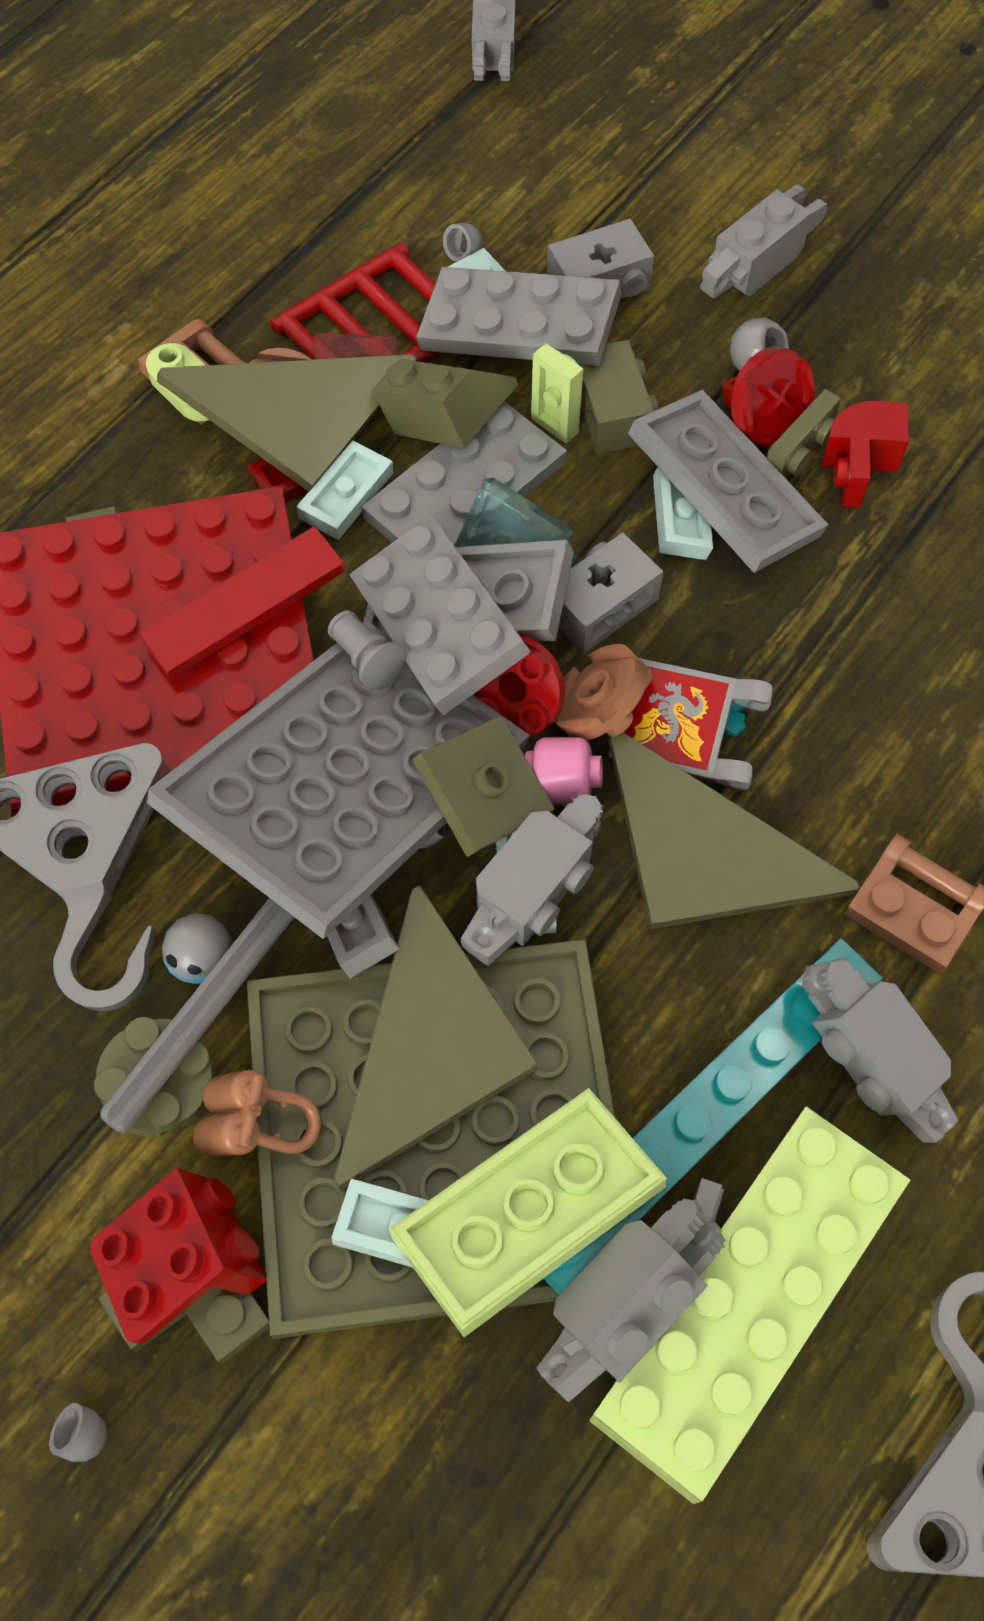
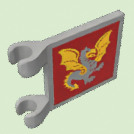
M639 658L651 670L653 677L650 684L645 688L640 701L631 711L633 714L632 723L623 733L692 777L710 780L737 790H748L752 780V765L740 760L719 759L718 756L732 702L753 710L767 711L772 700V685L766 681L735 679Z

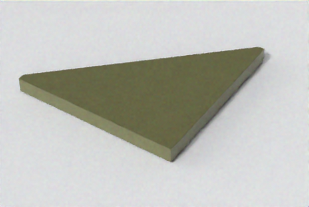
M409 354L168 367L159 370L157 382L309 492L381 408L372 389L386 375L388 368L398 362L399 359L416 361L417 358Z
M625 733L614 737L607 736L650 929L851 896L858 892L859 885L855 879Z
M420 885L412 889L397 944L400 950L396 951L335 1173L334 1179L340 1191L349 1186L351 1179H361L537 1070V1062Z

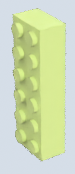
M805 1107L722 1227V1235L726 1239L723 1243L724 1248L720 1249V1253L715 1255V1259L700 1275L708 1286L620 1383L618 1381L615 1382L589 1421L692 1504L702 1502L903 1193L910 1179L814 1111Z

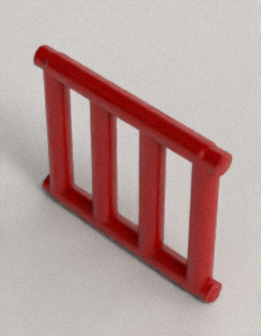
M403 242L385 250L281 312L280 315L269 322L271 329L277 335L284 332L311 360L335 359L301 324L320 311L367 357L391 356L392 354L338 302L358 289L415 345L402 355L411 354L417 358L416 361L425 363L441 353L420 350L416 338L420 324L374 280L394 268L428 302L430 301L436 283L409 258V250Z

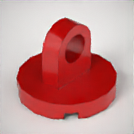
M782 347L764 348L749 358L739 371L737 377L730 378L722 383L723 403L731 408L734 424L751 442L771 447L814 401L816 384L812 367L807 360L801 359L797 352Z

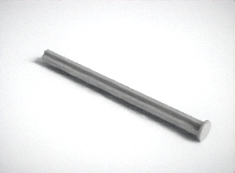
M269 898L103 1106L100 1117L108 1126L120 1133H125L130 1129L293 920L294 916Z

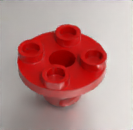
M519 634L531 653L473 695L530 736H534L552 725L560 715L565 699V685L555 657L536 640Z

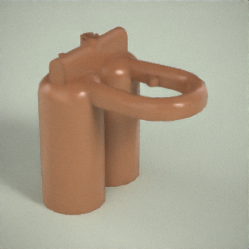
M243 1070L218 1075L206 1083L203 1090V1102L212 1115L202 1118L197 1123L193 1132V1141L197 1150L207 1157L244 1155L251 1152L256 1146L284 1154H299L308 1150L317 1141L321 1131V1116L318 1107L310 1098L299 1093L270 1088L263 1074L255 1070ZM267 1101L277 1102L281 1108L293 1105L300 1108L306 1114L308 1120L307 1130L301 1139L291 1142L280 1139L279 1133H274L272 1136L261 1133L257 1117L260 1116L261 1108Z

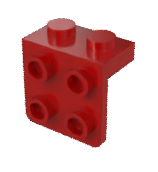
M176 1167L93 1238L90 1245L92 1257L125 1338L129 1342L138 1344L147 1342L212 1287L250 1295L267 1281L257 1260L259 1257L258 1246L251 1235L242 1229L233 1210L235 1206L234 1196L221 1180L215 1177L208 1178Z

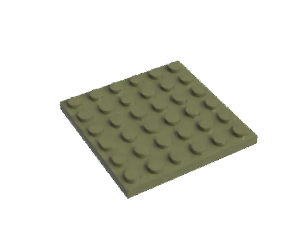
M585 939L506 949L489 966L480 962L472 954H465L537 1062V1070L358 1181L430 1200L588 1088L614 1116ZM392 963L373 965L349 979L343 969L247 981L252 1069L266 1077L270 1088L299 1093L310 1098L318 1107L321 1116V1131L318 1139L306 1151L299 1154H284L258 1146L270 1336L273 1339L448 1316L413 1267L336 1246L332 1243L333 1231L348 1189L346 1187L340 1191L334 1177ZM267 1101L261 1108V1114L257 1117L261 1133L270 1136L274 1133H279L280 1139L295 1142L304 1136L308 1120L306 1114L300 1108L293 1105L281 1108L279 1103ZM542 1279L504 1308L556 1301L559 1295Z

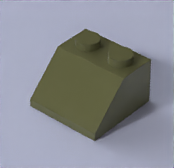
M399 359L398 362L388 368L386 375L372 391L394 435L465 448L519 384L516 377Z

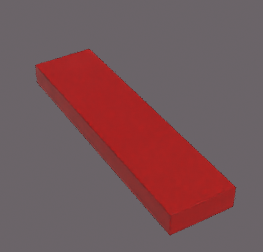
M314 526L139 633L140 637L171 680L344 573V562Z

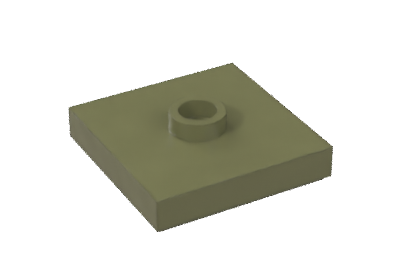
M501 715L433 746L412 759L467 857L514 833L531 812H552L555 810Z

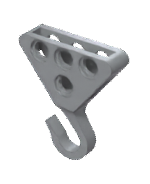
M148 743L137 744L0 779V791H2L0 792V808L11 799H21L19 812L8 820H0V851L61 896L67 904L69 916L61 941L54 955V976L61 991L69 999L90 1010L110 1011L125 1006L142 991L149 975V958L157 932L152 926L146 928L128 959L127 970L123 978L113 987L100 991L90 990L82 985L77 975V962L81 951L112 900L113 890L154 808L147 804L148 789L170 773V768L158 748ZM118 772L131 773V781L125 789L119 792L107 791V783L114 774ZM67 785L76 786V795L71 802L63 806L53 805V797L61 787ZM78 836L88 837L87 849L81 856L74 859L65 858L64 850L71 839Z
M984 1272L970 1273L960 1277L945 1287L934 1302L930 1320L932 1337L936 1347L949 1364L963 1389L964 1402L961 1411L867 1540L868 1556L873 1564L882 1570L984 1578V1478L982 1473L984 1463V1364L966 1344L959 1332L957 1323L959 1308L967 1297H984ZM928 1521L936 1524L942 1530L946 1539L945 1553L937 1562L930 1560L920 1546V1532Z

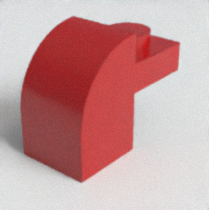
M888 401L860 402L843 410L834 420L822 457L821 467L834 468L833 487H840L841 507H861L870 481V470L898 472L909 443L908 403Z

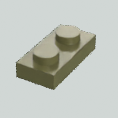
M827 389L823 390L769 448L767 459L786 479L791 474L798 476L807 466L812 456V451L819 444L823 447L827 444L841 401L840 397Z

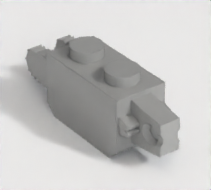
M473 0L472 71H474V80L484 81L486 71H498L501 78L500 81H510V72H514L516 0Z
M796 184L785 193L776 189L717 236L715 252L709 257L710 261L703 269V282L700 285V289L713 299L733 286L745 295L751 296L798 257L804 247L806 235L814 230L824 219L828 210L827 203L817 199L804 208L802 204L807 195L805 188Z
M585 793L583 795L578 794L577 798H573L572 803H569L558 817L549 811L530 813L476 878L478 910L461 937V947L476 957L480 962L489 966L515 941L524 946L534 933L539 936L546 933L560 912V908L556 905L568 891L573 894L579 892L593 872L594 866L590 864L594 837H597L598 832H600V818L603 815V805L600 804L597 796L586 795Z
M843 958L805 967L806 970L803 973V977L800 978L802 980L801 986L804 987V992H808V998L820 1013L811 1023L822 1036V1045L832 1059L844 1066L857 1084V1093L861 1100L869 1108L878 1112L880 1116L896 1115L923 1143H936L943 1138L945 1133L958 1122V1118L940 1087L951 1077V1059L897 985L882 981L866 984L858 971L853 970V965H850L848 960L843 961Z
M685 1198L682 1201L678 1200L675 1205H672V1209L667 1210L651 1228L642 1220L626 1223L556 1298L553 1315L565 1328L537 1366V1370L547 1383L566 1401L570 1402L606 1370L620 1383L708 1286L700 1275L712 1263L715 1255L720 1253V1249L724 1248L723 1243L726 1239L722 1235V1229L716 1222L710 1223L704 1220L706 1217L702 1212L703 1208L696 1200L692 1201Z

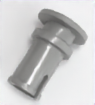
M347 610L340 612L331 620L328 626V634L351 656V663L359 672V679L364 686L369 689H378L386 686L397 677L406 659L405 651L400 645L395 642H389L382 635L373 634L358 619L354 612L351 613Z

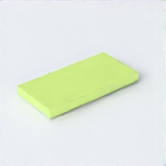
M588 1088L389 1228V1232L395 1244L463 1337H466L666 1188L667 1178L590 1088Z

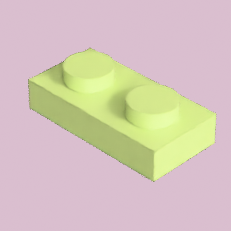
M545 343L533 354L531 419L567 444L579 433L583 368L569 355L562 354Z

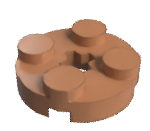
M611 644L595 650L588 655L593 663L581 672L573 667L564 676L565 699L561 713L555 723L569 737H582L590 740L604 733L614 737L623 733L632 723L633 714L631 711L640 701L653 675L651 670L623 644Z

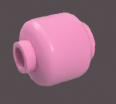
M544 737L536 742L534 750H529L525 753V758L553 806H567L569 803H572L573 798H577L578 794L583 795L585 793L586 795H591L592 788H602V756H592L591 746L585 738Z

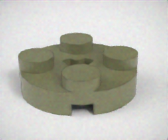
M136 1018L130 1021L125 1030L119 1032L108 1043L99 1059L94 1081V1090L103 1106L172 1021L171 1019ZM201 1038L172 1073L169 1082L162 1086L128 1132L143 1137L162 1136L161 1132L172 1131L179 1126L183 1129L192 1124L204 1112L206 1107L203 1102V1090L206 1083L215 1077V1071L212 1065V1057Z

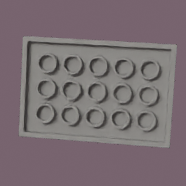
M365 620L363 622L373 634L382 635L389 642H393L390 636L369 621ZM336 643L148 789L147 804L324 939L447 823L412 759L419 753L492 720L501 714L474 695H471L443 716L435 707L406 661L401 672L393 681L381 688L369 689L361 683L359 672L351 663V656ZM503 717L521 751H523L530 735Z

